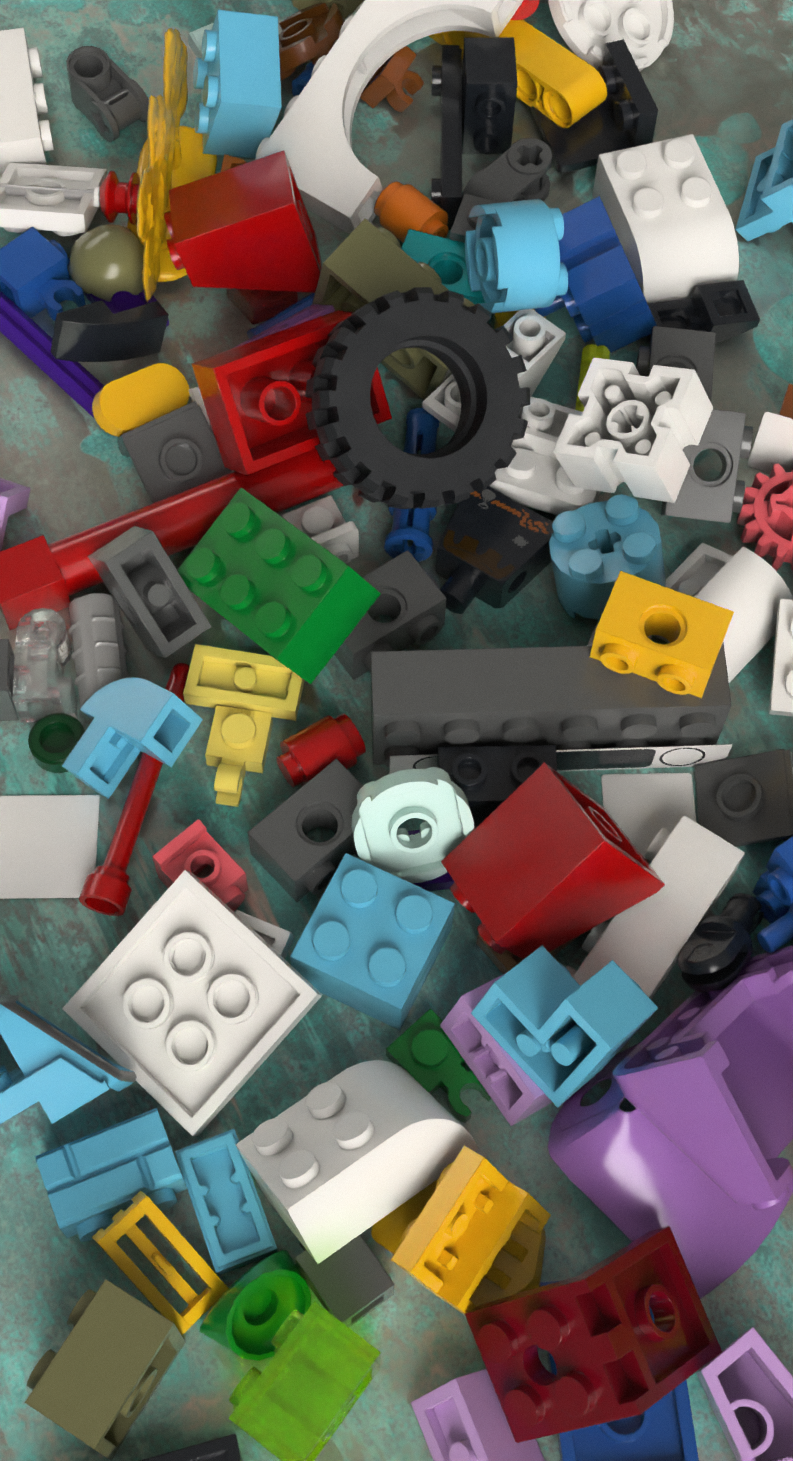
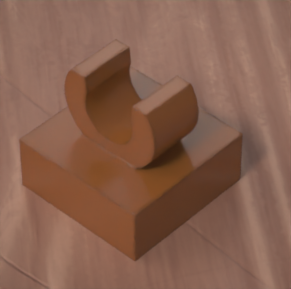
M405 46L392 55L369 80L360 98L371 108H374L386 97L390 106L402 113L413 102V99L403 91V88L413 96L424 85L422 78L417 73L408 70L417 54L408 46Z

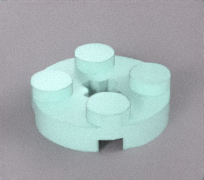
M437 767L401 770L388 774L377 781L366 783L357 794V806L352 814L351 821L355 848L360 859L410 883L429 881L447 873L448 871L441 861L474 830L473 816L464 792L451 781L446 771ZM411 818L427 821L420 824V833L415 835H408L406 828L398 827L404 821Z

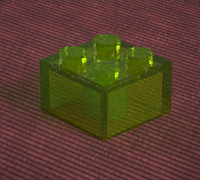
M314 1301L305 1315L295 1309L287 1317L271 1342L276 1347L274 1351L276 1353L263 1372L253 1366L245 1374L229 1398V1402L234 1405V1411L230 1415L229 1420L236 1431L273 1461H315L380 1370L381 1352Z

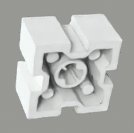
M593 357L577 394L585 409L582 416L568 415L553 450L554 455L573 485L577 488L615 493L617 486L625 482L634 497L675 503L690 467L683 448L688 445H699L713 410V406L696 371L693 369L653 365L649 376H640L633 362Z

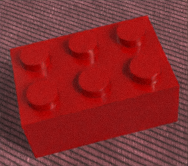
M337 310L192 363L225 468L249 475L316 449L315 446L320 444L316 429H308L306 414L312 412V398L305 397L307 380L314 377L316 368L312 365L318 349L326 345L329 340L328 334L339 322L349 317L352 312ZM377 366L371 383L370 401L374 419L377 424L392 419Z

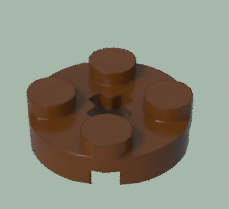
M318 3L292 14L279 23L282 32L279 34L280 81L290 76L297 66L309 60L315 65L320 57L329 53L335 44L334 42L339 38L340 29L345 22L337 4L333 3L329 11L326 3Z

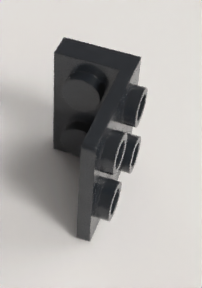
M624 39L605 43L602 66L597 68L607 87L606 100L569 128L559 127L534 106L532 108L529 106L544 142L551 149L553 162L560 173L597 165L599 154L653 142L658 108Z

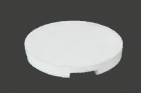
M548 0L553 21L567 46L575 55L593 66L596 70L599 66H602L605 43L624 39L639 71H642L657 60L663 49L669 45L674 26L672 0Z

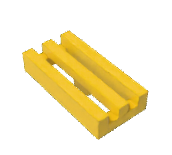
M140 1191L131 1199L133 1204L125 1211L121 1209L111 1218L114 1222L105 1230L101 1228L92 1238L162 1316L173 1322L180 1334L183 1335L222 1296L228 1287L153 1201ZM144 1215L206 1284L207 1288L200 1295L190 1287L137 1227L136 1223ZM124 1234L188 1304L180 1314L118 1246L116 1242Z

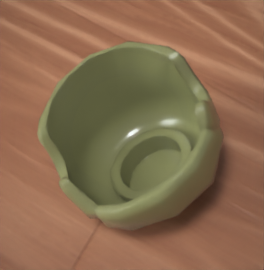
M115 224L97 226L84 233L74 242L70 253L69 274L76 284L82 288L84 293L93 294L107 302L111 301L113 294L119 291H127L132 295H138L143 291L144 246L127 227Z

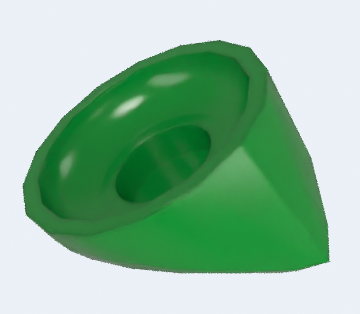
M287 1250L276 1252L261 1260L239 1277L212 1306L204 1318L199 1332L247 1360L260 1361L274 1357L289 1347L304 1329L311 1311L310 1289Z

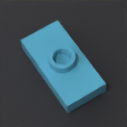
M235 1129L174 1151L218 1276L278 1252L249 1168L235 1145L239 1142Z

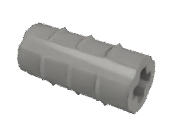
M91 593L75 598L69 603L71 626L69 634L72 636L73 643L71 658L75 661L76 679L74 684L78 687L80 709L102 687L119 679L131 678L127 672L126 656L128 651L124 648L123 640L125 626L121 623L119 605L113 596L109 594Z

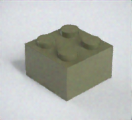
M105 1279L97 1293L92 1289H88L76 1303L67 1321V1325L73 1329L59 1351L56 1353L49 1349L34 1367L27 1381V1387L32 1389V1392L24 1403L109 1460H112L186 1342L173 1322Z

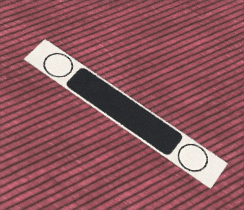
M732 744L556 750L557 771L695 767L694 765L726 760ZM438 754L390 756L389 774L406 769L437 767Z

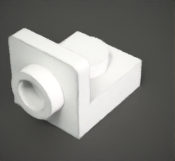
M331 495L282 514L285 520L344 563L348 564L352 559L359 557V531L353 521L346 523Z

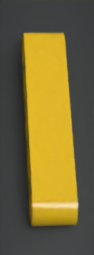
M523 19L510 20L499 37H514L517 69L516 97L531 108L534 106L562 128H569L606 100V84L603 77L593 66ZM448 31L429 35L430 38L440 45H459V49H462V60L464 38H491L487 35L469 31Z

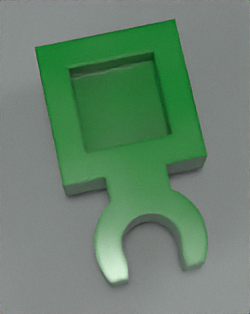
M430 1008L386 1048V1056L394 1064L405 1069L431 1095L441 1087L448 1095L447 1104L452 1115L459 1121L466 1123L471 1118L472 1112L461 1101L460 1094L467 1089H475L487 1101H490L491 1097L474 1073L467 1071L463 1067L466 1062L440 1027L443 1020Z

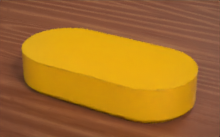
M156 363L107 383L93 399V415L98 425L105 432L120 437L124 433L185 406L190 396L188 392L189 385L184 375L177 368L166 363Z

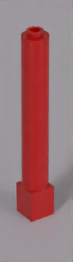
M313 449L249 475L236 471L50 544H47L44 535L0 552V610L9 630H13L68 608L70 595L104 582L88 556L133 526L153 531L167 555L171 556L196 546L240 488H243L267 507L278 513L344 487V485L333 475L336 468L330 460L322 461L317 450Z

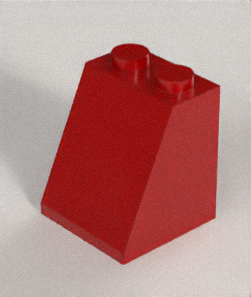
M284 150L169 190L171 211L164 213L165 222L171 239L167 240V247L177 270L185 268L193 287L315 293L322 269L317 236Z
M545 762L441 861L454 880V883L450 886V891L468 911L476 913L482 923L477 927V931L483 940L497 953L503 954L508 950L523 960L540 946H543L548 952L554 950L654 895L665 885L608 811Z

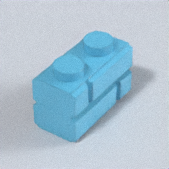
M157 1108L35 1156L60 1230L66 1238L78 1234L81 1242L93 1240L92 1236L101 1228L105 1230L114 1221L111 1218L121 1209L125 1211L133 1204L131 1199L140 1191L145 1193L162 1212L177 1203L175 1194L187 1189Z

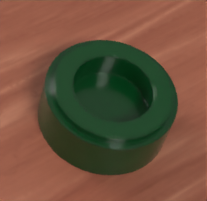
M54 713L44 716L34 724L29 733L28 744L38 766L52 773L68 772L62 765L85 732L81 722L71 715Z

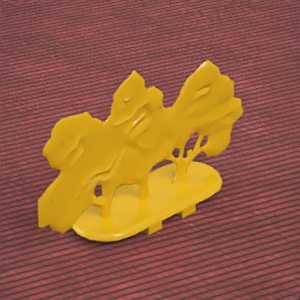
M169 28L164 33L163 96L160 94L156 97L152 95L149 97L148 138L140 151L136 172L140 178L136 208L137 224L132 225L129 218L127 228L136 235L144 246L142 281L147 303L156 291L157 282L175 281L187 275L185 268L180 270L175 268L167 247V240L171 239L165 222L164 213L171 211L169 190L214 175L217 165V155L203 154V135L195 133V128L180 126V119L186 110L188 101L187 46L181 40V34L176 28L174 30Z

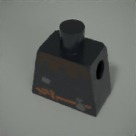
M490 486L484 490L474 491L470 493L468 499L460 501L439 541L436 554L435 571L446 580L440 588V591L447 598L446 609L456 614H463L475 597L493 608H503L552 562L549 541L553 533V522Z

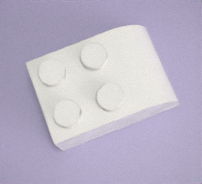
M693 134L598 155L592 197L594 199L600 196L647 304L690 299L697 285L737 281L739 252L734 225Z
M382 1060L366 1061L353 1065L329 1081L317 1085L306 1097L275 1118L263 1122L253 1133L235 1144L265 1198L317 1264L437 1180L443 1169L455 1161L464 1145L475 1152L479 1150L471 1134L405 1069L392 1062Z

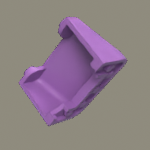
M793 945L778 949L772 953L767 952L750 957L737 978L726 988L712 992L695 991L613 1070V1076L624 1097L735 1203L740 1205L751 1204L754 1209H765L782 1201L788 1195V1186L793 1181V1168L789 1160L783 1157L777 1158L793 1139Z

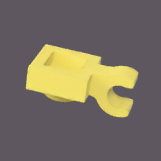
M216 705L205 753L207 766L218 767L214 782V791H217L216 804L239 807L246 771L263 773L273 726L272 713Z

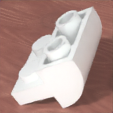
M530 396V405L520 407L519 418L528 421L524 438L513 440L511 445L517 454L508 467L495 471L497 480L489 486L522 505L557 516L564 511H574L586 504L598 502L601 491L575 487L553 453L568 415L582 416L583 412Z
M702 542L666 579L667 588L734 611L723 641L729 683L776 634L779 600H793L788 586L777 571L763 558L745 547H742L732 556ZM653 635V636H655V637H658V638H660V639H662V640H664V641L670 643L666 638H664V637H662V636Z

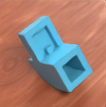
M134 677L119 679L99 689L81 707L80 710L93 721L77 742L62 767L92 790L109 799L140 752L172 767L203 719L174 693L151 681Z

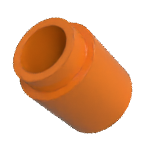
M398 181L393 182L379 195L375 203L374 213L379 217L380 225L390 231L402 243H404L409 229L443 238L447 237L449 231L447 212L411 184L403 185Z

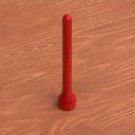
M178 663L172 668L165 689L174 693L184 702L183 692L190 666L186 663ZM145 753L141 755L103 866H97L93 874L86 876L79 896V901L82 905L97 913L109 916L123 915L132 892L131 887L128 885L130 877L126 874V870L163 765L162 762Z

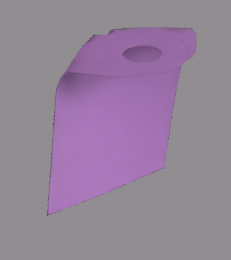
M638 1043L616 1054L599 1073L564 1102L552 1122L548 1150L550 1157L564 1174L632 1242L649 1231L670 1226L701 1299L736 1272L756 1252L773 1229L793 1193V1181L788 1186V1195L771 1207L754 1209L751 1204H737L638 1109L635 1108L631 1112L620 1110L619 1106L625 1097L613 1076V1070L640 1044ZM605 1079L612 1080L609 1090L602 1098L589 1106H581L584 1095L594 1085Z

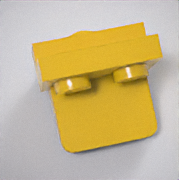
M464 1145L455 1161L443 1169L437 1180L375 1223L372 1227L371 1235L380 1246L393 1254L391 1260L434 1295L465 1315V1313L480 1304L539 1287L546 1242L544 1226L551 1215L528 1192L509 1182L485 1157Z

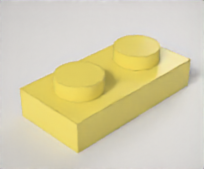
M195 644L183 696L185 704L216 708V705L268 712L272 713L273 718L296 721L305 680L270 655Z

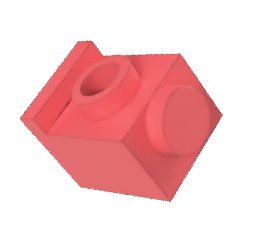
M199 819L152 856L158 878L167 888L174 883L184 870L190 871L196 876L210 865L214 871L208 877H197L233 911L245 899L244 893L248 890L245 871L207 832L206 826Z

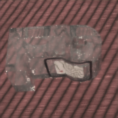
M39 608L31 610L20 619L16 629L13 702L21 723L37 722L44 716L54 713H64L78 719V698L72 677H63L64 667L71 659L72 646L65 620L58 612L52 609Z

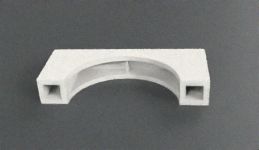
M365 0L356 14L349 16L340 29L339 38L329 53L318 59L312 70L311 79L300 95L294 96L289 101L284 111V117L273 134L270 135V138L265 137L257 149L255 160L284 150L307 210L349 234L364 218L371 223L376 216L374 213L375 203L383 188L379 177L369 171L354 155L351 137L354 113L369 80L392 55L410 43L429 35L448 31H469L487 35L491 38L499 37L523 0Z

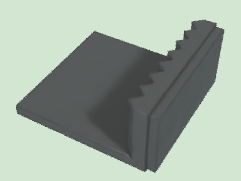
M196 401L122 434L117 442L121 454L130 457L152 503L232 472L231 469L224 467L215 436Z
M780 749L694 765L698 822L701 826L735 847L781 839L785 842L793 837V753L791 750Z

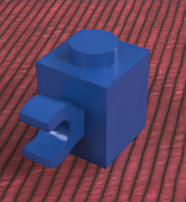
M31 227L0 249V291L30 318L46 309L49 317L56 322L57 313L64 312L63 307L59 304L60 302L70 300L78 307L86 305L82 288L76 282L70 280L68 271L70 259L64 248L56 240L51 239L48 241L34 227Z

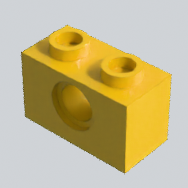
M620 571L597 625L590 658L601 661L606 668L621 674L634 673L656 681L663 689L679 695L691 694L702 698L734 611ZM659 635L666 638L670 643L658 644L650 640L648 636Z

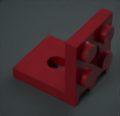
M670 1226L649 1231L579 1276L480 1304L465 1313L516 1443L641 1415L722 1352ZM649 1306L651 1307V1310L654 1315V1322L650 1314ZM538 1347L552 1355L556 1363L557 1375L549 1372L543 1366L539 1359Z

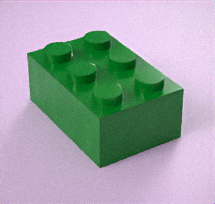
M243 488L238 490L177 570L192 593L309 684H312L381 594L350 566Z

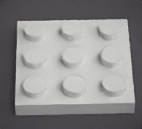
M184 870L62 1009L120 1066L134 1071L137 1076L136 1081L192 1136H198L323 994L192 872Z

